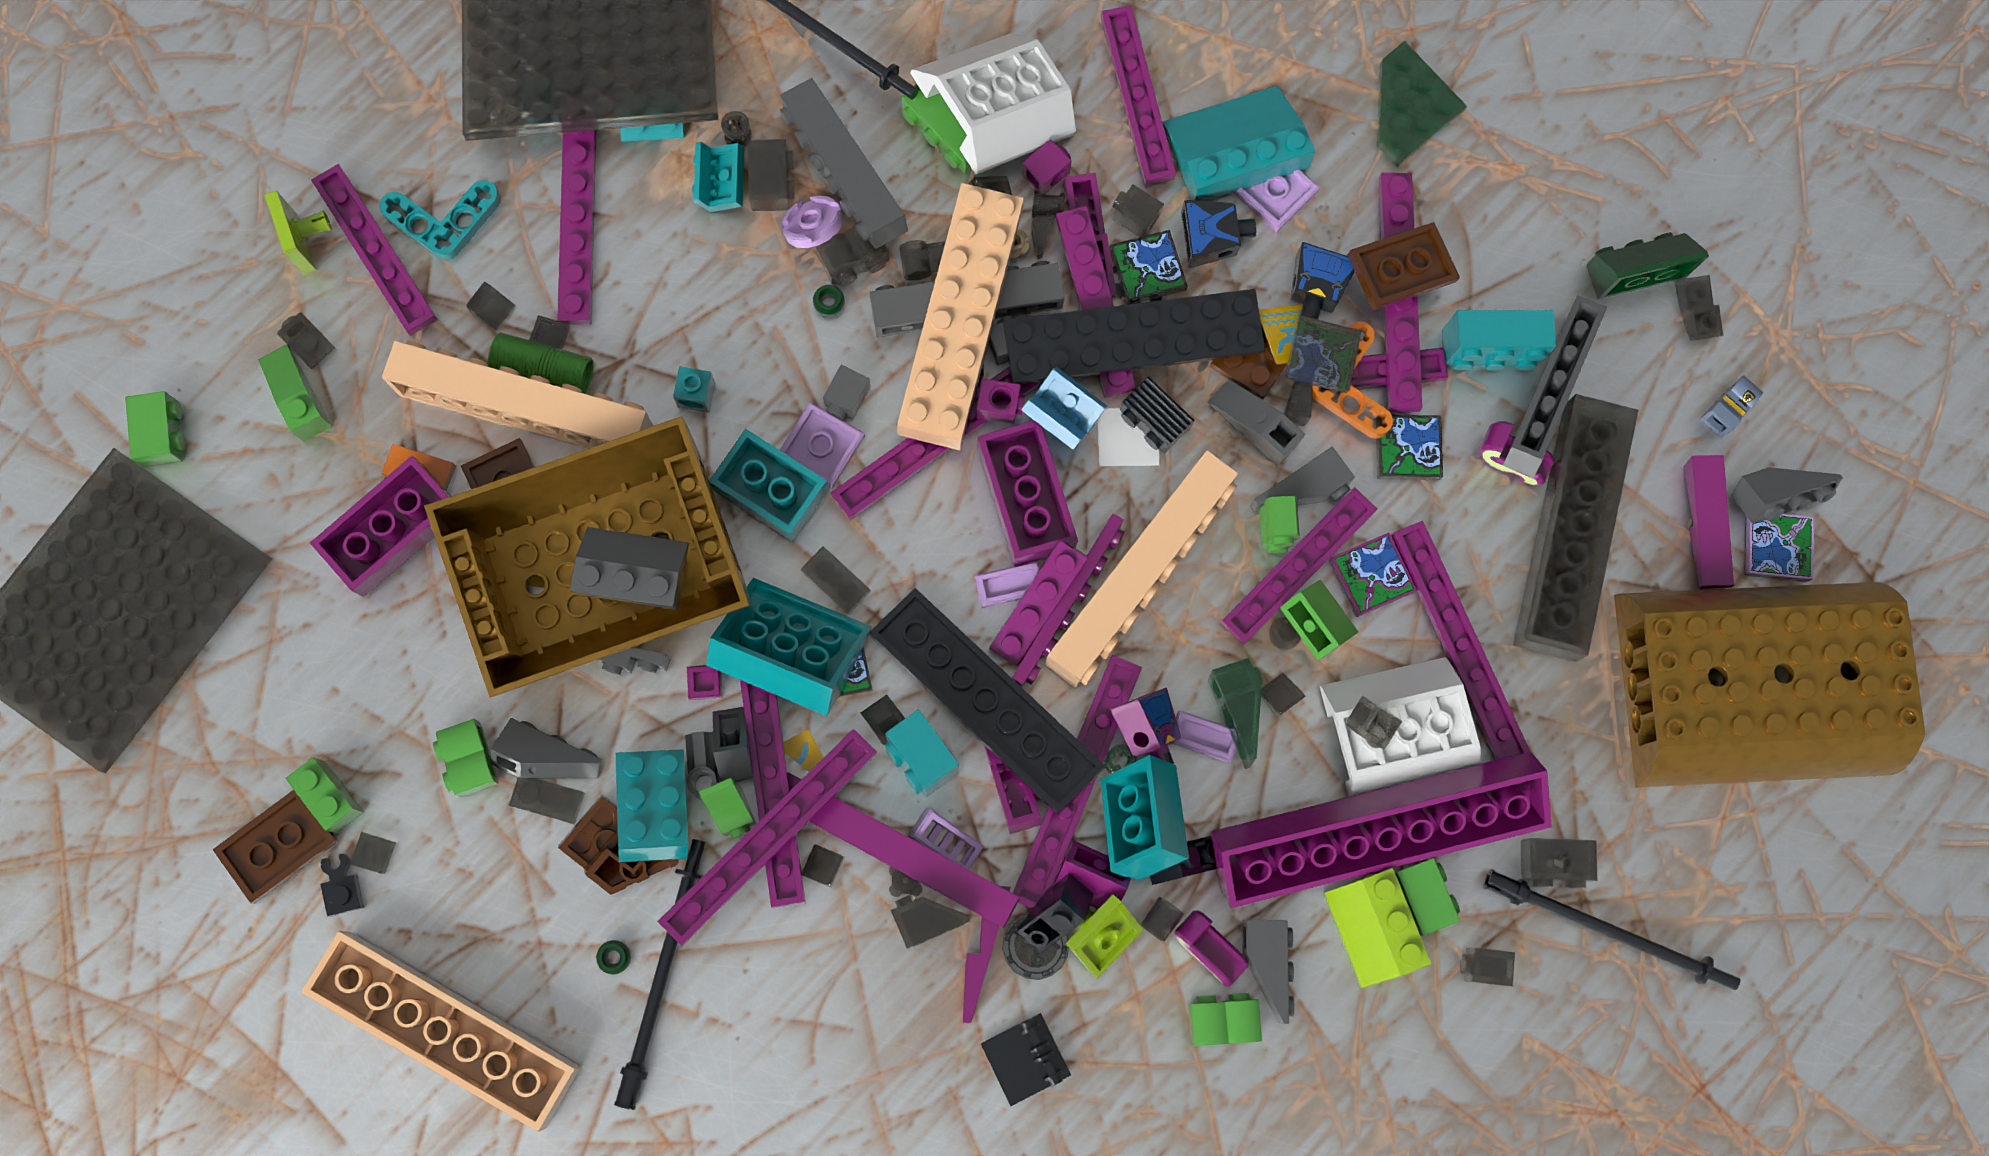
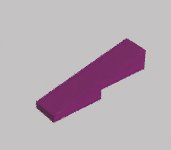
M1096 173L1065 177L1062 182L1067 208L1072 210L1087 206L1111 297H1116L1117 293L1108 236L1104 228Z
M1724 455L1691 456L1683 468L1693 519V526L1689 529L1699 589L1732 588L1734 586Z
M984 745L1009 833L1013 834L1040 826L1041 816L1033 791Z
M999 886L1007 891H1010L1011 888L1008 886ZM983 916L981 919L980 954L966 953L963 1023L972 1022L999 929V925Z

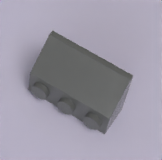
M587 527L576 554L570 591L578 595L678 610L689 543Z

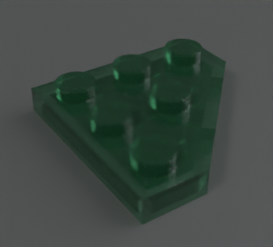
M1406 41L1382 59L1379 74L1381 79L1378 99L1379 130L1377 133V146L1398 167L1466 110L1467 105Z

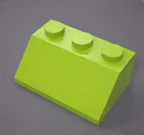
M1393 868L1382 870L1323 893L1361 988L1394 979L1431 965Z

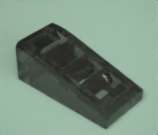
M1295 379L1283 414L1296 426L1305 427L1312 413V383Z

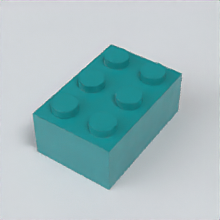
M1457 310L1442 329V345L1446 366H1454L1455 370H1469L1473 366H1485L1486 370H1501L1505 366H1517L1518 370L1535 369L1556 348L1554 310Z
M746 428L708 481L714 492L794 542L829 491L827 480Z
M919 709L885 733L887 743L884 744L886 753L897 768L903 764L906 769L904 772L906 780L916 794L923 792L927 798L959 774V763Z
M684 749L615 752L619 862L686 859L688 856V826Z
M1148 755L1100 779L1111 872L1139 881L1189 859L1176 765Z

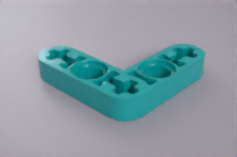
M488 180L477 181L441 222L398 192L387 193L383 196L379 208L383 216L392 225L442 260H450L461 252L500 204L501 197L492 182ZM481 192L484 194L489 192L491 198L489 200H481L478 195ZM471 203H473L475 207L478 206L480 210L479 213H477L476 210L472 206H470ZM392 204L400 205L408 215L404 219L397 211H391L390 206ZM463 213L473 215V221L467 227L457 225V218ZM416 220H427L428 228L424 232L415 233L412 231V225ZM453 227L460 236L457 237L455 233L452 234L449 228ZM440 240H449L451 246L449 248L444 246L441 248L438 243Z

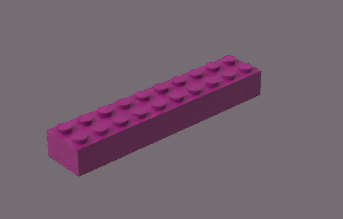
M1530 751L1211 831L1220 888L1230 908L1551 828L1547 769Z

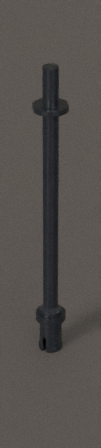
M766 0L880 78L879 87L884 91L892 86L911 100L917 96L919 90L898 76L899 66L896 64H891L886 68L788 0Z
M693 839L684 870H675V874L682 876L675 903L693 887L695 880L699 881L703 877V875L697 874L706 843L704 841ZM666 932L631 1061L626 1063V1066H622L620 1074L623 1076L614 1105L624 1109H636L635 1105L642 1080H646L648 1072L645 1071L644 1061L678 943L668 932Z
M1493 869L1489 871L1485 878L1483 889L1509 898L1512 904L1518 906L1520 903L1527 902L1695 973L1696 983L1704 985L1708 979L1733 990H1737L1740 985V978L1713 967L1714 959L1710 956H1705L1701 961L1693 959L1534 892L1530 889L1528 882L1523 879L1517 881L1495 872Z

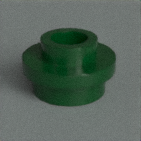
M834 285L821 286L813 296L814 308L823 316L837 315L845 304L843 292ZM829 297L835 300L831 306H826L823 303Z
M611 940L600 946L596 955V961L603 972L611 975L619 974L629 966L631 953L623 942ZM612 951H617L620 955V960L616 964L610 963L608 959Z

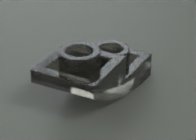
M1710 275L1675 280L1678 304L1690 341L1723 336L1720 307L1713 303Z

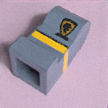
M1743 375L1726 393L1719 397L1700 420L1722 438L1736 428L1743 416L1762 396L1763 391ZM1714 417H1715L1717 420H1719L1723 425L1718 424V423L1714 420Z

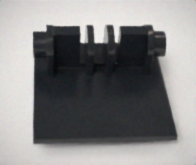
M1041 1013L981 1043L1010 1106L1050 1086L1053 1087L1061 1083L1063 1079L1071 1076Z

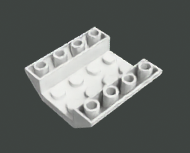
M1010 33L919 66L910 72L925 97L928 98L940 93L967 134L960 147V151L975 174L1036 151L1050 139L1056 143L1076 133L1071 89L1038 39Z
M1446 657L1320 686L1327 717H1334L1349 775V780L1345 781L1348 797L1481 764V747L1464 685Z

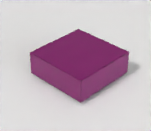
M706 665L687 666L689 700L723 698L720 671Z

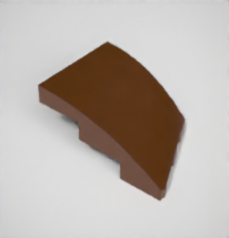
M603 794L558 845L562 852L584 868V874L610 895L625 889L633 883L646 880L651 875L664 869L675 867L679 863L678 859L619 862L617 806Z

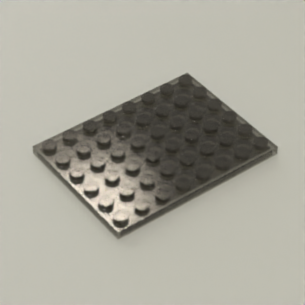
M462 0V129L465 141L719 120L712 0Z
M113 448L0 588V700L96 770L106 774L273 558L122 452Z

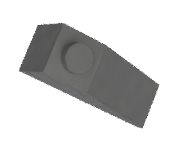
M1332 446L1255 498L1250 508L1253 512L1259 511V508L1264 505V501L1267 498L1296 496L1298 506L1322 503L1330 497H1333L1336 501L1351 490L1348 485L1355 476Z

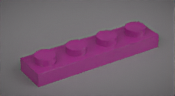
M1059 539L990 644L989 649L1017 666L1088 559V556L1064 540Z

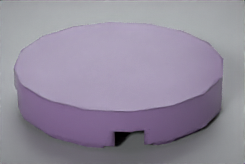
M812 196L809 202L803 204L800 201L794 204L781 221L782 232L788 243L797 248H810L830 240L843 224V212L835 199L828 196Z

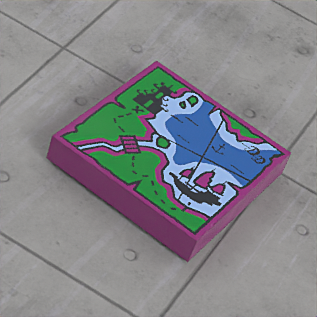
M1390 533L1329 559L1356 617L1417 591Z

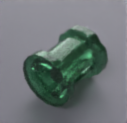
M1119 744L1108 751L1104 765L1106 771L1112 774L1122 769L1120 765L1114 766L1112 763L1116 757L1115 753H1118L1120 757H1127L1128 761L1124 764V767L1136 762V757L1132 755L1127 745Z

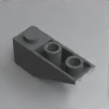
M1230 379L1207 402L1277 466L1287 458L1306 435L1282 412Z
M1768 467L1742 476L1731 497L1752 524L1764 520L1773 521L1784 513L1790 511L1799 512L1808 505L1818 501L1819 503L1827 502L1836 494V488L1843 477L1840 474Z
M510 718L490 749L491 765L519 778H598L600 775L601 759L595 753L585 748L578 749L569 745L560 736L545 734L527 721L519 722Z
M1242 920L1243 955L1247 958L1249 967L1278 1023L1289 1024V1016L1293 1017L1295 1010L1294 997L1289 996V982H1293L1294 966L1292 961H1288V948L1293 947V929L1288 927L1287 920Z

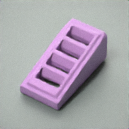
M927 808L908 834L911 839L968 870L984 848L982 844L938 813ZM931 821L935 822V826L927 838H925L923 833ZM944 828L947 832L937 846L934 844V841ZM956 836L959 839L948 854L945 850L953 837ZM965 843L968 844L970 847L962 860L958 861L955 859Z

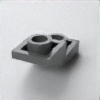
M629 648L601 658L598 661L603 664L601 669L621 675L622 670L632 673L636 661L639 662L638 668L656 674L657 669L667 671L671 659L667 654L657 651Z

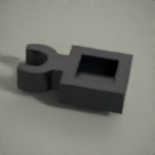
M339 854L340 865L337 869L331 867L330 859H321V869L325 874L329 875L330 881L320 884L327 917L364 908L358 876H347V871L350 868V859L347 854Z

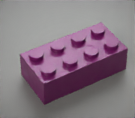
M1033 420L977 436V449L1014 566L1048 557L1059 539L1076 548L1078 538L1042 426Z
M411 456L313 539L310 544L352 592L365 597L435 537L424 506L451 497V495L420 461Z

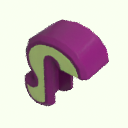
M1505 421L1492 423L1480 444V457L1486 464L1497 470L1518 475L1521 482L1533 486L1544 484L1554 463L1552 454L1546 451L1534 478L1503 466L1515 438L1510 435L1515 424Z
M1199 910L1192 911L1174 930L1176 939L1224 986H1231L1249 967L1247 958L1211 925L1213 921Z

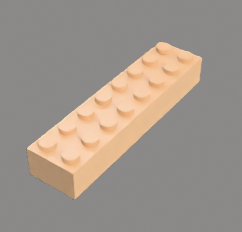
M961 183L897 423L898 435L961 450L1017 235L1024 198Z
M407 340L406 344L394 341L382 374V378L399 396L587 449L654 426L647 412L644 411V407L629 401H626L624 405L612 402L613 399L601 393H594L593 396L581 393V389L569 384H563L561 388L551 385L548 379L532 375L529 379L519 376L518 371L504 366L497 370L488 367L486 362L476 358H469L468 361L457 358L456 354L444 349H438L436 353L426 350V346L411 340Z
M1206 450L1048 654L1045 662L1047 668L1075 689L1080 682L1085 686L1088 684L1100 666L1097 663L1100 656L1105 660L1108 658L1120 640L1117 634L1120 631L1124 634L1128 632L1140 614L1136 611L1137 608L1141 606L1145 609L1160 588L1156 585L1157 582L1161 581L1164 584L1179 563L1176 560L1177 556L1179 555L1181 558H1184L1199 537L1195 534L1197 530L1203 534L1218 513L1215 507L1218 506L1222 509L1237 488V485L1233 483L1238 475L1236 471Z
M337 932L301 991L302 994L537 1132L547 1128L582 1068L575 1062L352 932Z

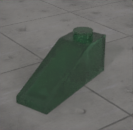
M1246 658L1213 669L1208 679L1245 769L1252 767L1257 758L1261 685L1263 684L1262 675L1258 667H1253L1250 658Z

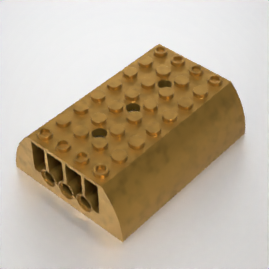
M682 416L424 506L490 698L750 606L746 583L714 492L708 482L709 478L703 461ZM587 527L650 537L663 532L668 534L670 540L688 542L689 548L678 610L578 595L571 592L570 586L575 558ZM540 576L545 582L544 590L536 595L531 594L528 590V582L531 578Z
M1881 582L1621 593L1614 595L1635 788L1894 775L1904 770L1917 755L1925 737V727L1907 601L1893 587ZM1843 662L1847 663V667H1849L1851 680L1845 679L1841 674L1840 668ZM1778 665L1788 671L1789 678L1786 683H1781L1775 678L1774 670ZM1710 669H1717L1722 674L1723 682L1719 687L1710 683L1708 679Z

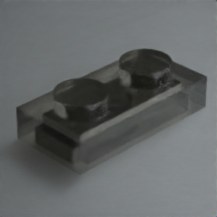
M824 546L801 568V572L848 615L871 592L859 578Z
M518 777L509 806L575 825L585 793L537 778Z

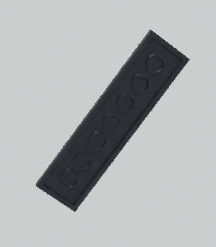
M1256 289L1003 321L1011 382L1014 384L1043 382L1055 367H1058L1069 377L1074 378L1263 354L1265 352Z
M916 588L869 632L870 637L1058 816L1105 769V765Z

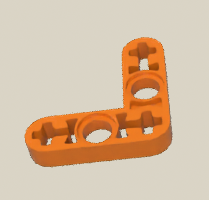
M1363 321L1352 323L1345 331L1349 335L1358 334L1359 331L1365 334L1363 340L1358 343L1353 351L1348 377L1375 338L1373 328ZM1353 340L1345 341L1342 344L1352 342ZM1347 345V346L1344 348V350H1341V352L1346 351V349H1347V347H1349V345ZM1332 352V353L1330 354V356H1329V359H1330L1331 362H1333V360L1331 359V356H1332L1335 352ZM1338 368L1337 371L1340 374V380H1342V374ZM1319 372V373H1322V374L1325 375V376H1327V374H1328V373H1326V372ZM1317 381L1316 383L1309 384L1310 396L1315 401L1368 437L1376 439L1384 437L1393 425L1391 413L1349 383H1347L1346 390L1339 395L1336 402H1333L1332 399L1338 389L1328 387L1329 390L1322 393L1318 390L1320 385L1317 384ZM1346 397L1355 398L1359 404L1358 411H1346L1342 406V400ZM1365 407H1367L1370 410L1367 412V414L1361 421L1360 419H1358V417L1363 413ZM1377 416L1383 419L1381 422L1382 426L1374 429L1371 426L1373 424L1372 419H1376Z

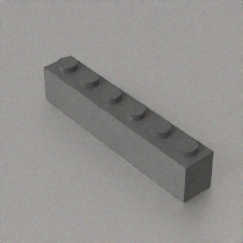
M813 78L779 95L783 108L779 111L788 127L794 126L796 129L794 134L798 143L803 149L808 147L812 153L809 157L818 172L823 170L826 174L824 179L833 195L838 193L842 198L840 204L847 217L854 216L858 222L855 226L863 241L869 239L873 247L877 249L908 232L905 214Z
M1039 261L1033 263L1031 267L1025 268L1008 266L995 319L1063 309L1064 293L1058 263L1050 264L1049 261ZM923 280L909 282L907 286L894 288L892 285L877 287L875 291H870L876 338L922 331L935 282L925 283Z
M1577 295L1556 341V348L1550 355L1503 466L1534 478L1593 343L1607 306Z

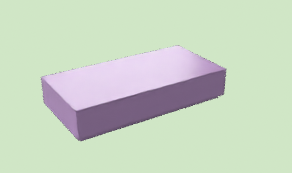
M1038 561L975 575L982 608L1020 600L1040 570Z
M1180 710L1178 711L1176 720L1181 738L1171 744L1232 763L1242 731Z

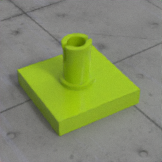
M277 190L264 194L283 252L303 274L316 271L306 238L332 230L331 224H328L330 221L325 211L322 210L319 213L299 219L297 213Z
M1112 895L1095 913L1089 909L1085 922L1079 925L1080 929L1065 944L1088 971L1098 979L1144 930L1124 904Z

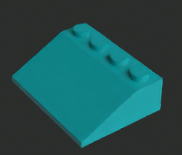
M1278 86L1162 122L1167 140L1191 200H1212L1233 193L1240 188L1246 189L1265 183L1266 180L1277 176L1284 177L1293 174L1296 170L1309 169L1316 152L1304 123Z
M752 578L747 585L750 606L730 612L722 620L710 637L706 666L827 716L840 696L872 626Z

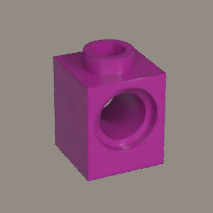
M1050 139L1023 162L1021 175L1041 196H1044L1070 174L1071 156L1062 145L1057 146Z
M982 378L976 418L1014 424L1016 414L1022 415L1025 396L1019 395L1020 384ZM998 396H1003L1010 401V404L1007 407L1000 408L995 406L992 401Z

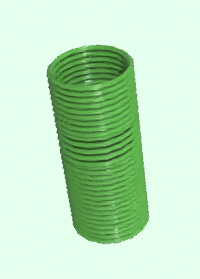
M499 332L493 339L488 354V367L499 370L501 366L518 371L519 376L529 379L532 375L548 379L551 385L561 388L563 384H569L581 389L583 394L587 392L593 375L594 361L592 357L579 355L567 350L563 351V349Z

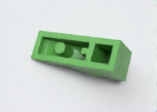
M287 344L258 359L275 403L294 435L300 440L305 441L332 427Z
M732 778L699 791L709 813L721 834L725 837L731 835L732 839L739 838L750 831L749 826L756 824L742 787Z

